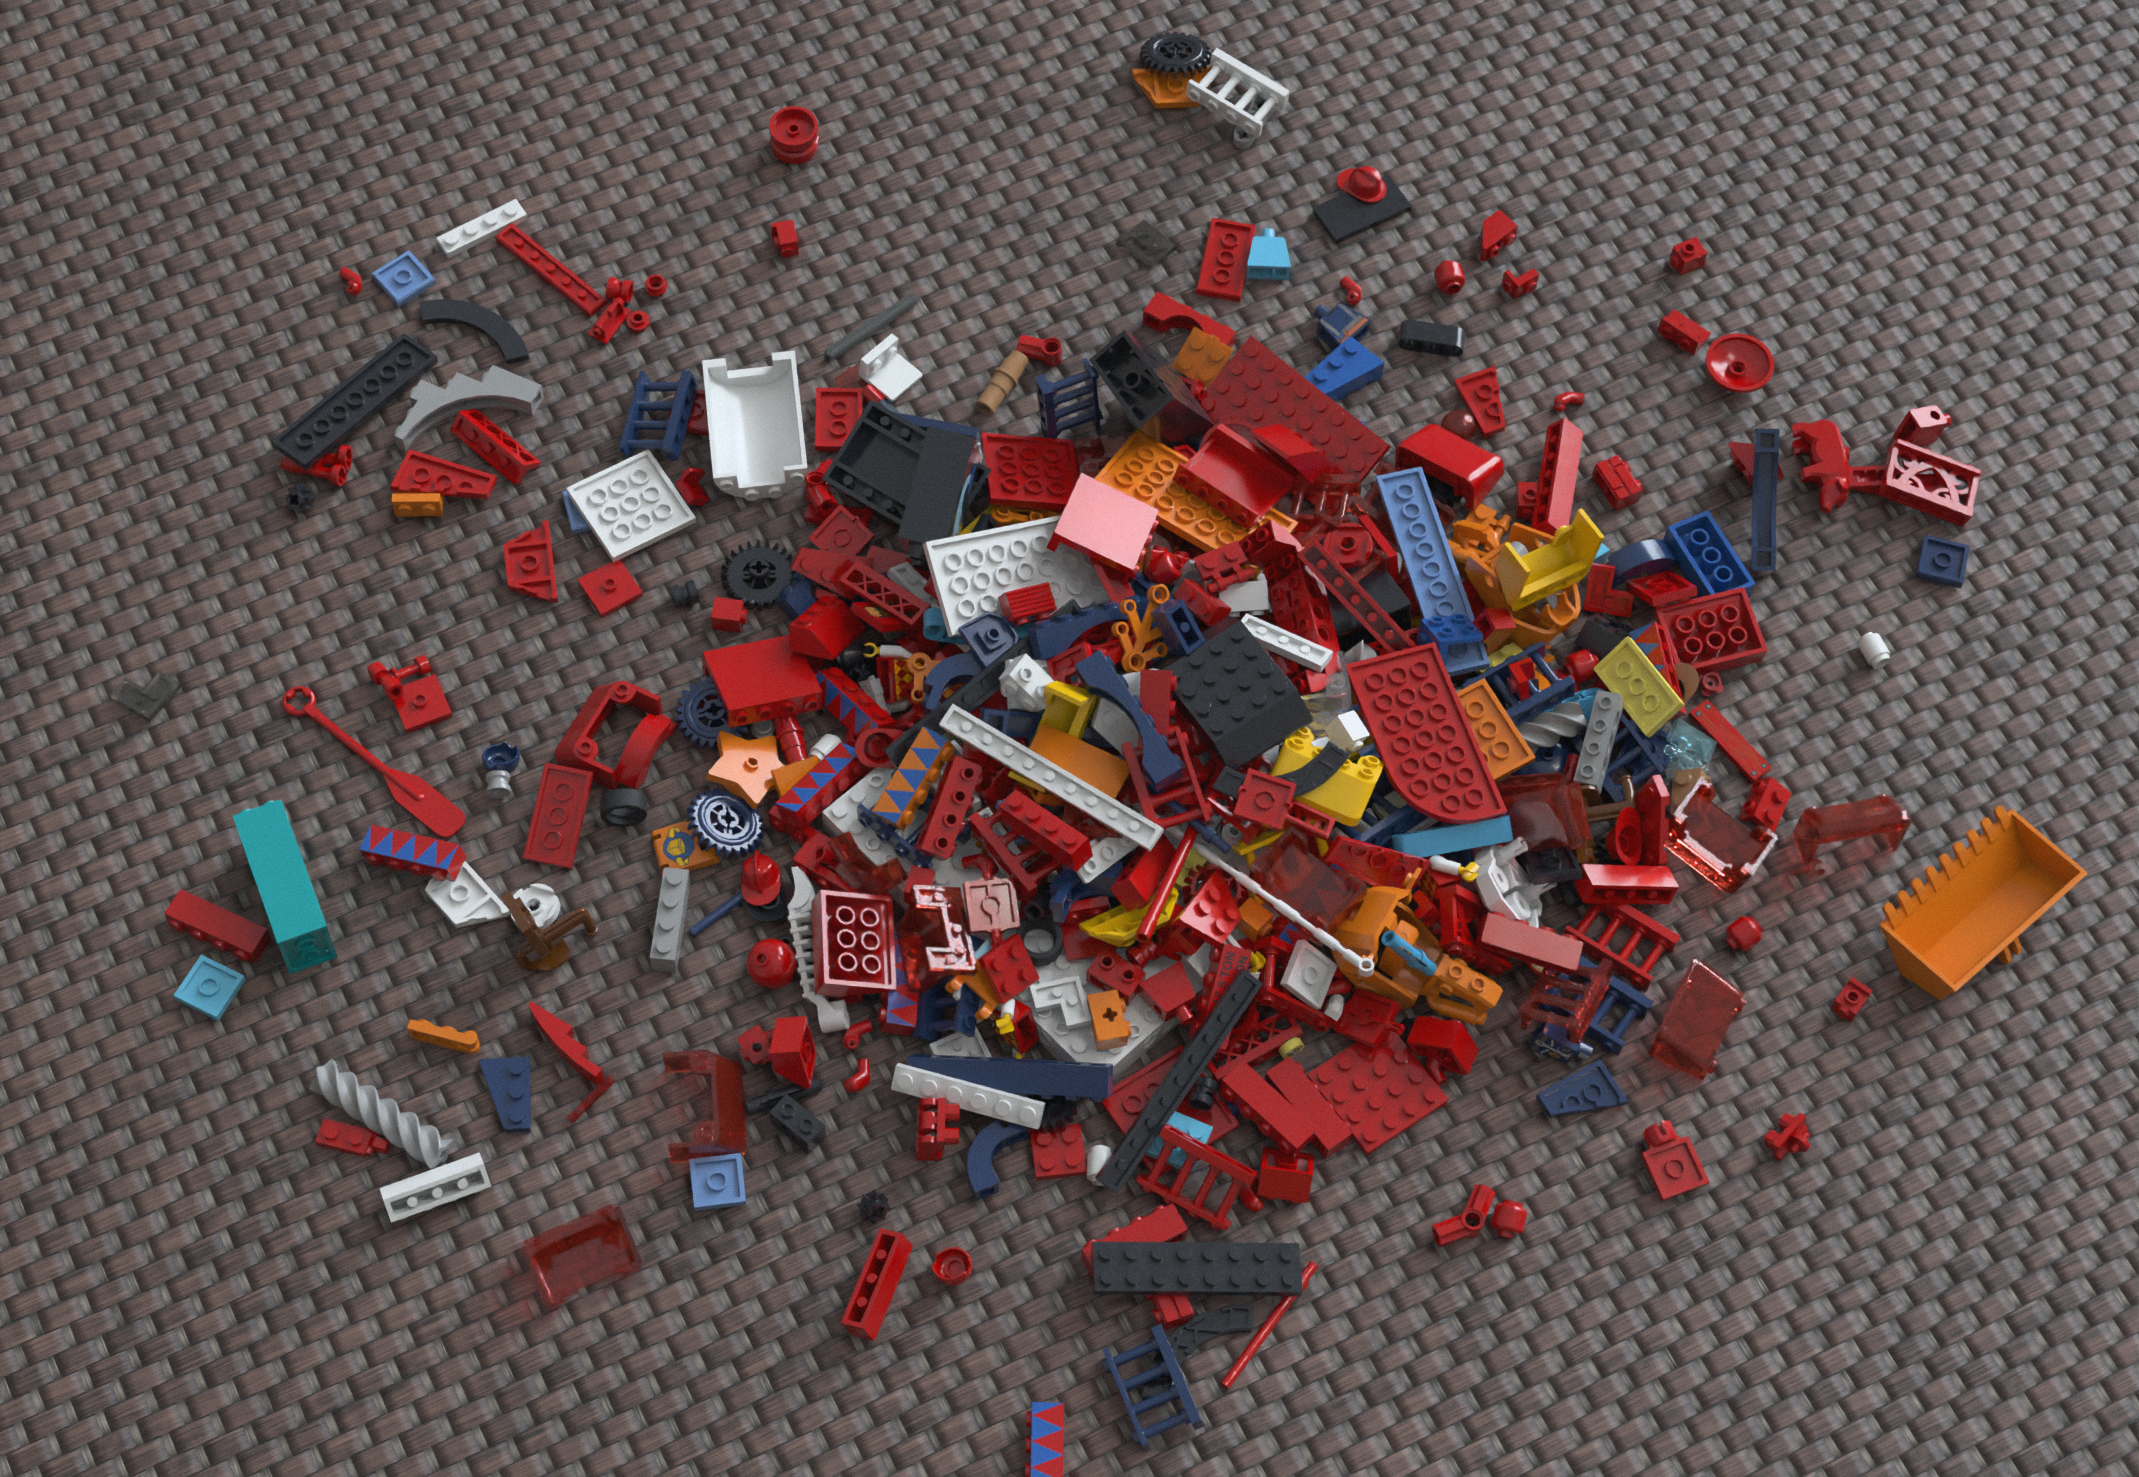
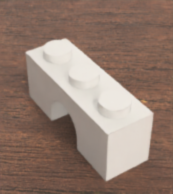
M1351 711L1338 715L1324 728L1329 738L1326 736L1314 740L1311 745L1324 748L1328 741L1348 753H1352L1364 745L1363 741L1370 734L1356 712Z

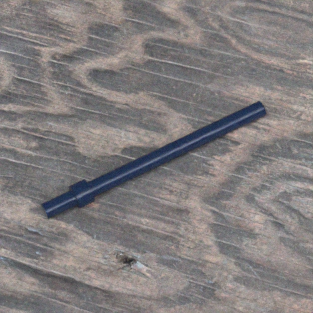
M1121 754L1117 756L1118 758L1125 760L1124 756H1122ZM1151 784L1146 786L1147 790L1154 795L1165 793L1163 789L1156 792ZM1176 800L1164 803L1176 814L1188 811ZM1199 819L1187 822L1201 834V838L1208 844L1212 843L1225 855L1230 852L1232 847L1218 836L1219 833L1211 826L1207 827Z

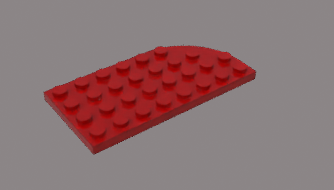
M1435 642L1344 665L1343 671L1379 758L1384 764L1386 775L1395 791L1406 803L1430 818L1452 824H1471L1506 815V807Z

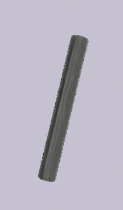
M914 293L907 294L824 350L825 356L832 361L917 305V296Z

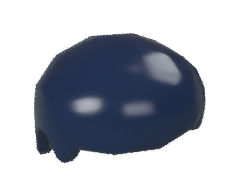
M506 741L500 745L487 747L482 754V762L488 772L503 770L510 774L519 765V747L515 745L513 748Z

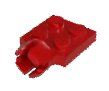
M1668 1120L1660 1121L1661 1125L1657 1126V1123H1654L1645 1129L1643 1137L1648 1145V1150L1640 1155L1661 1202L1710 1183L1689 1136L1679 1137L1676 1135L1671 1122Z

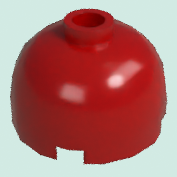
M771 938L760 940L748 953L746 960L747 972L751 979L763 988L771 990L783 988L794 978L792 975L798 967V961L795 959L796 953L790 945L782 940Z

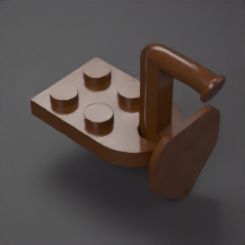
M1625 775L1618 781L1623 789L1624 802L1602 805L1598 789L1591 785L1568 788L1550 801L1553 818L1561 824L1573 826L1577 861L1580 867L1582 864L1598 865L1593 851H1596L1595 841L1588 824L1617 819L1620 811L1625 807L1636 809L1634 787L1630 775ZM1562 809H1563V810H1567V811H1571V812H1570V813H1564V814H1563Z
M510 891L501 896L526 937V941L515 952V960L523 969L551 972L566 963L570 957V950L562 935L581 923L584 925L583 931L586 935L593 936L598 932V926L585 908L576 909L541 931L520 897L515 899Z

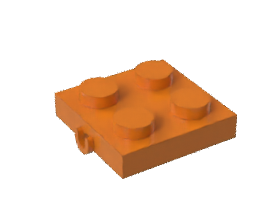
M1194 327L1172 367L1186 375L1187 379H1197L1205 385L1204 387L1208 388L1224 369L1234 350L1220 342L1219 338L1211 334L1210 336Z

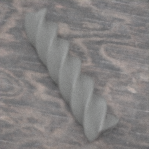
M1573 701L1562 703L1551 712L1541 713L1533 717L1529 722H1524L1516 728L1533 754H1535L1540 746L1552 747L1556 745L1561 736H1576L1580 733L1583 726L1588 727V723L1580 704Z
M330 1059L324 1066L316 1068L315 1078L309 1087L310 1090L323 1095L334 1106L343 1108L349 1116L364 1122L370 1130L384 1135L390 1143L405 1149L414 1159L425 1162L431 1170L440 1162L447 1160L448 1151L454 1139H441L439 1131L432 1125L420 1126L418 1117L413 1112L400 1113L396 1101L390 1098L379 1099L378 1092L374 1086H359L356 1075L352 1072H339L337 1064L333 1059Z

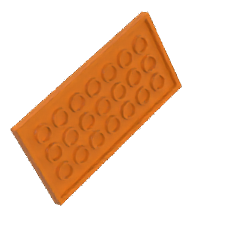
M1138 429L1094 478L1158 509L1159 511L1155 519L1159 521V525L1205 552L1212 551L1236 540L1240 541L1270 519L1282 526L1290 534L1293 533L1298 524L1295 520L1272 508L1251 531L1247 530L1174 482L1172 479L1180 462L1186 464L1190 459ZM1249 564L1241 566L1243 570L1252 567L1255 576L1250 578L1254 580L1263 571V568Z

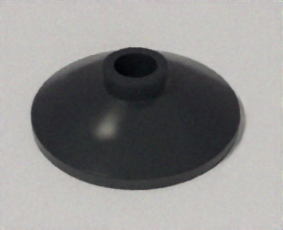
M781 881L780 893L775 900L763 906H754L746 902V909L749 915L758 922L772 923L779 921L789 914L787 905L791 902L794 892L787 883Z

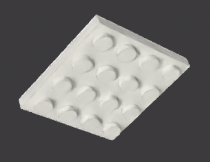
M649 449L566 488L568 496L613 563L696 523V517Z

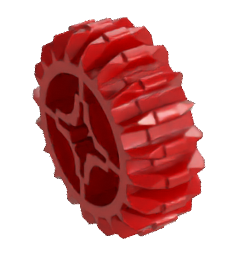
M1207 860L1204 867L1199 864L1196 866L1198 872L1194 870L1188 872V876L1193 878L1185 877L1183 882L1190 885L1183 886L1181 894L1183 895V904L1187 905L1196 893L1195 889L1201 883L1203 884L1208 876L1217 868L1221 871L1229 891H1234V901L1238 909L1249 899V891L1237 882L1230 873L1220 866L1211 865Z

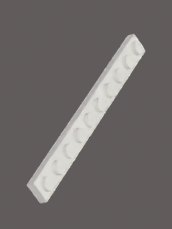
M954 704L951 705L939 723L941 728L1148 851L1152 850L1164 831L1159 825Z

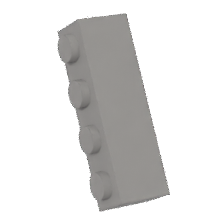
M664 867L650 953L651 969L655 971L677 973L691 884L689 870Z

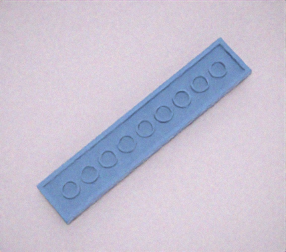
M1422 467L1376 476V484L1422 619H1428L1432 616L1446 617L1459 613L1467 616L1473 622L1475 618ZM1482 641L1448 645L1445 667L1450 677L1490 667V661Z

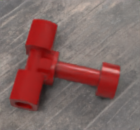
M421 655L413 659L414 664L398 671L393 667L388 671L380 662L370 664L367 669L369 678L376 685H382L383 692L390 700H396L404 695L401 679L416 673L420 676L426 675L431 672V666L426 656Z

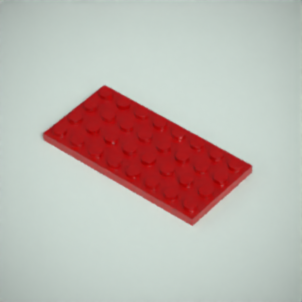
M1251 335L1208 387L1203 399L1198 401L1215 425L1225 420L1235 419L1248 422L1256 428L1281 424L1286 429L1291 426L1300 434L1299 438L1304 435L1313 443L1312 447L1315 444L1321 447L1326 452L1324 457L1330 464L1313 484L1297 475L1292 488L1331 519H1333L1391 448L1388 443Z

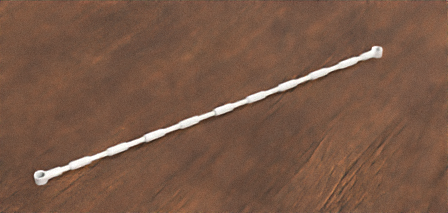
M1139 802L1132 804L1134 808L1142 812ZM1155 813L1156 818H1160V817H1161L1160 815H1158L1157 813ZM1177 825L1165 829L1178 839H1182L1184 835V830ZM1194 841L1192 847L1197 850L1198 854L1215 866H1220L1230 873L1237 882L1254 894H1259L1269 901L1276 910L1293 922H1298L1308 929L1315 938L1329 948L1340 952L1343 958L1358 968L1361 976L1369 977L1373 974L1374 962L1371 959H1362L1350 949L1346 950L1339 944V941L1300 917V913L1283 901L1275 899L1244 873L1238 872L1226 864L1219 855L1205 845H1200ZM1363 966H1368L1370 968L1364 969Z

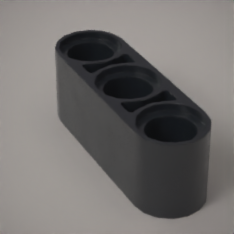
M1405 320L1400 324L1398 345L1405 350L1458 357L1463 354L1466 333L1464 329L1456 326Z

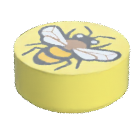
M1295 1037L1285 1042L1278 1052L1284 1060L1289 1056L1292 1058L1303 1050L1304 1044L1300 1038Z

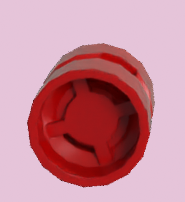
M923 628L915 629L911 632V636L905 635L894 642L896 645L912 653V655L924 653L930 657L939 651L938 642L927 639L923 634Z

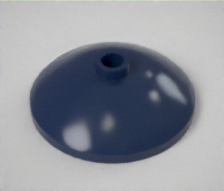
M1561 736L1558 743L1552 747L1540 746L1534 754L1536 757L1535 761L1513 772L1512 776L1528 792L1540 796H1555L1560 782L1559 775L1563 773L1569 753L1579 756L1580 754L1577 753L1574 745L1567 737ZM1544 754H1550L1552 757H1546Z

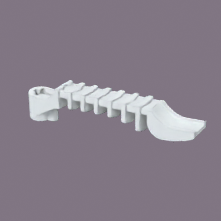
M798 866L791 867L795 882V893L791 902L787 905L790 915L788 920L791 923L792 929H790V933L794 937L793 946L797 953L795 959L799 963V968L797 969L802 979L800 985L804 989L802 996L809 1003L817 1005L819 1024L823 1033L849 1029L850 1019L845 1000L830 1002L828 996L815 995L814 978L812 977L814 975V965H810L813 962V952H807V950L813 949V939H805L807 936H812V926H802V924L812 922V912L809 911L812 910L811 901L815 897V892L807 875Z

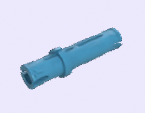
M1392 930L1386 931L1383 934L1382 943L1405 959L1408 966L1420 970L1425 976H1431L1436 972L1437 964L1427 958L1424 951L1414 948Z

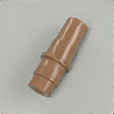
M1017 350L1011 351L1000 367L995 368L993 377L976 402V406L981 412L993 415L1011 389L1016 388L1018 379L1029 362L1023 353Z

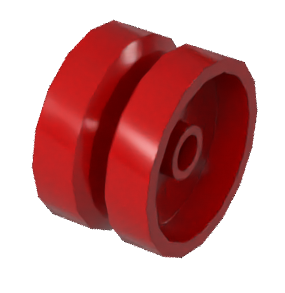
M790 106L780 109L772 116L769 124L770 146L776 158L788 164L805 163L812 159L817 153L819 146L818 123L813 113L803 107Z

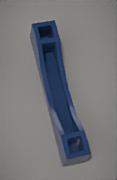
M1754 429L1750 570L1776 571V499L1780 429Z
M1139 595L1126 597L1125 600L1132 599L1135 601L1137 606L1136 612L1141 623L1149 602L1147 596L1140 598ZM1111 601L1102 604L1103 608L1095 610L1094 607L1080 610L1079 615L1064 614L1058 616V620L1054 622H1049V620L1036 622L1035 627L1028 629L1033 656L1039 659L1056 656L1066 651L1083 632L1105 621L1128 619V617L1121 613L1120 603L1117 604V601ZM1127 603L1126 609L1129 611L1130 605ZM1154 620L1151 625V627L1153 628L1157 627Z
M1101 650L1075 664L1076 676L1089 694L1113 703L1133 722L1143 746V774L1154 790L1158 792L1182 777L1183 763L1176 753L1172 755L1168 749L1170 745L1163 734L1159 735L1155 730L1156 724L1149 714L1145 715L1141 710L1143 706L1139 698L1135 694H1130L1127 689L1129 685L1123 675H1117L1114 670L1116 668L1110 656H1104Z
M980 707L979 719L1008 737L1034 738L1044 713ZM1090 718L1081 740L1090 745L1114 748L1102 735L1098 734L1091 727L1093 719Z

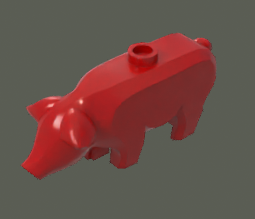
M1822 419L1814 423L1801 422L1792 425V437H1801L1792 441L1793 455L1800 453L1810 454V466L1802 468V471L1799 472L1801 483L1813 482L1821 488L1819 494L1820 510L1825 514H1829L1833 506L1839 509L1847 499L1849 490L1848 446L1844 447L1838 426L1830 420Z

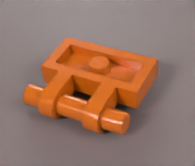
M1480 503L1474 512L1470 511L1465 520L1492 527L1498 534L1500 545V538L1503 534L1507 533L1512 519L1509 515L1504 514L1501 520H1496L1497 511ZM1464 537L1469 547L1477 549L1479 544L1485 546L1483 552H1490L1487 542L1484 543Z

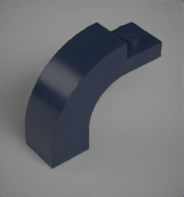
M1651 539L1622 548L1607 557L1609 561L1604 565L1615 566L1611 588L1614 589L1636 574L1646 571H1653L1655 573L1666 571L1677 564L1679 560L1668 542Z
M973 653L951 656L938 663L930 671L923 686V692L926 693L921 705L925 708L924 716L939 705L943 693L949 687L966 683L983 670Z
M1115 862L1086 884L1083 883L1077 872L1070 868L1059 873L1050 884L1051 899L1049 909L1053 911V921L1064 923L1071 906L1083 897L1092 895L1116 897L1110 888L1122 872L1123 862Z
M999 1120L985 1127L977 1135L970 1147L967 1159V1181L975 1201L999 1192V1181L992 1168V1160L1003 1148L1030 1138V1127L1010 1122L1002 1129Z

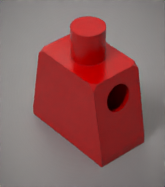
M1936 405L1911 409L1904 417L1893 437L1895 440H1906L1913 445L1924 447L1937 441L1943 430L1951 426L1952 420L1949 414H1942Z
M1180 961L1139 983L1138 995L1162 1021L1167 1022L1176 1017L1182 1026H1186L1195 1019L1190 1009L1195 1006L1196 995Z

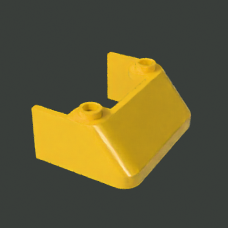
M1582 508L1577 511L1571 525H1564L1558 528L1554 533L1553 541L1541 548L1520 557L1509 542L1504 544L1501 554L1497 558L1496 570L1506 602L1513 611L1522 609L1582 580L1588 574L1602 544L1604 535Z
M1059 681L1045 685L1043 697L1046 698L1045 703L1047 707L1033 740L1043 723L1081 740L1098 701V696L1089 694L1084 688ZM1013 770L1009 772V777L1043 793L1047 791Z

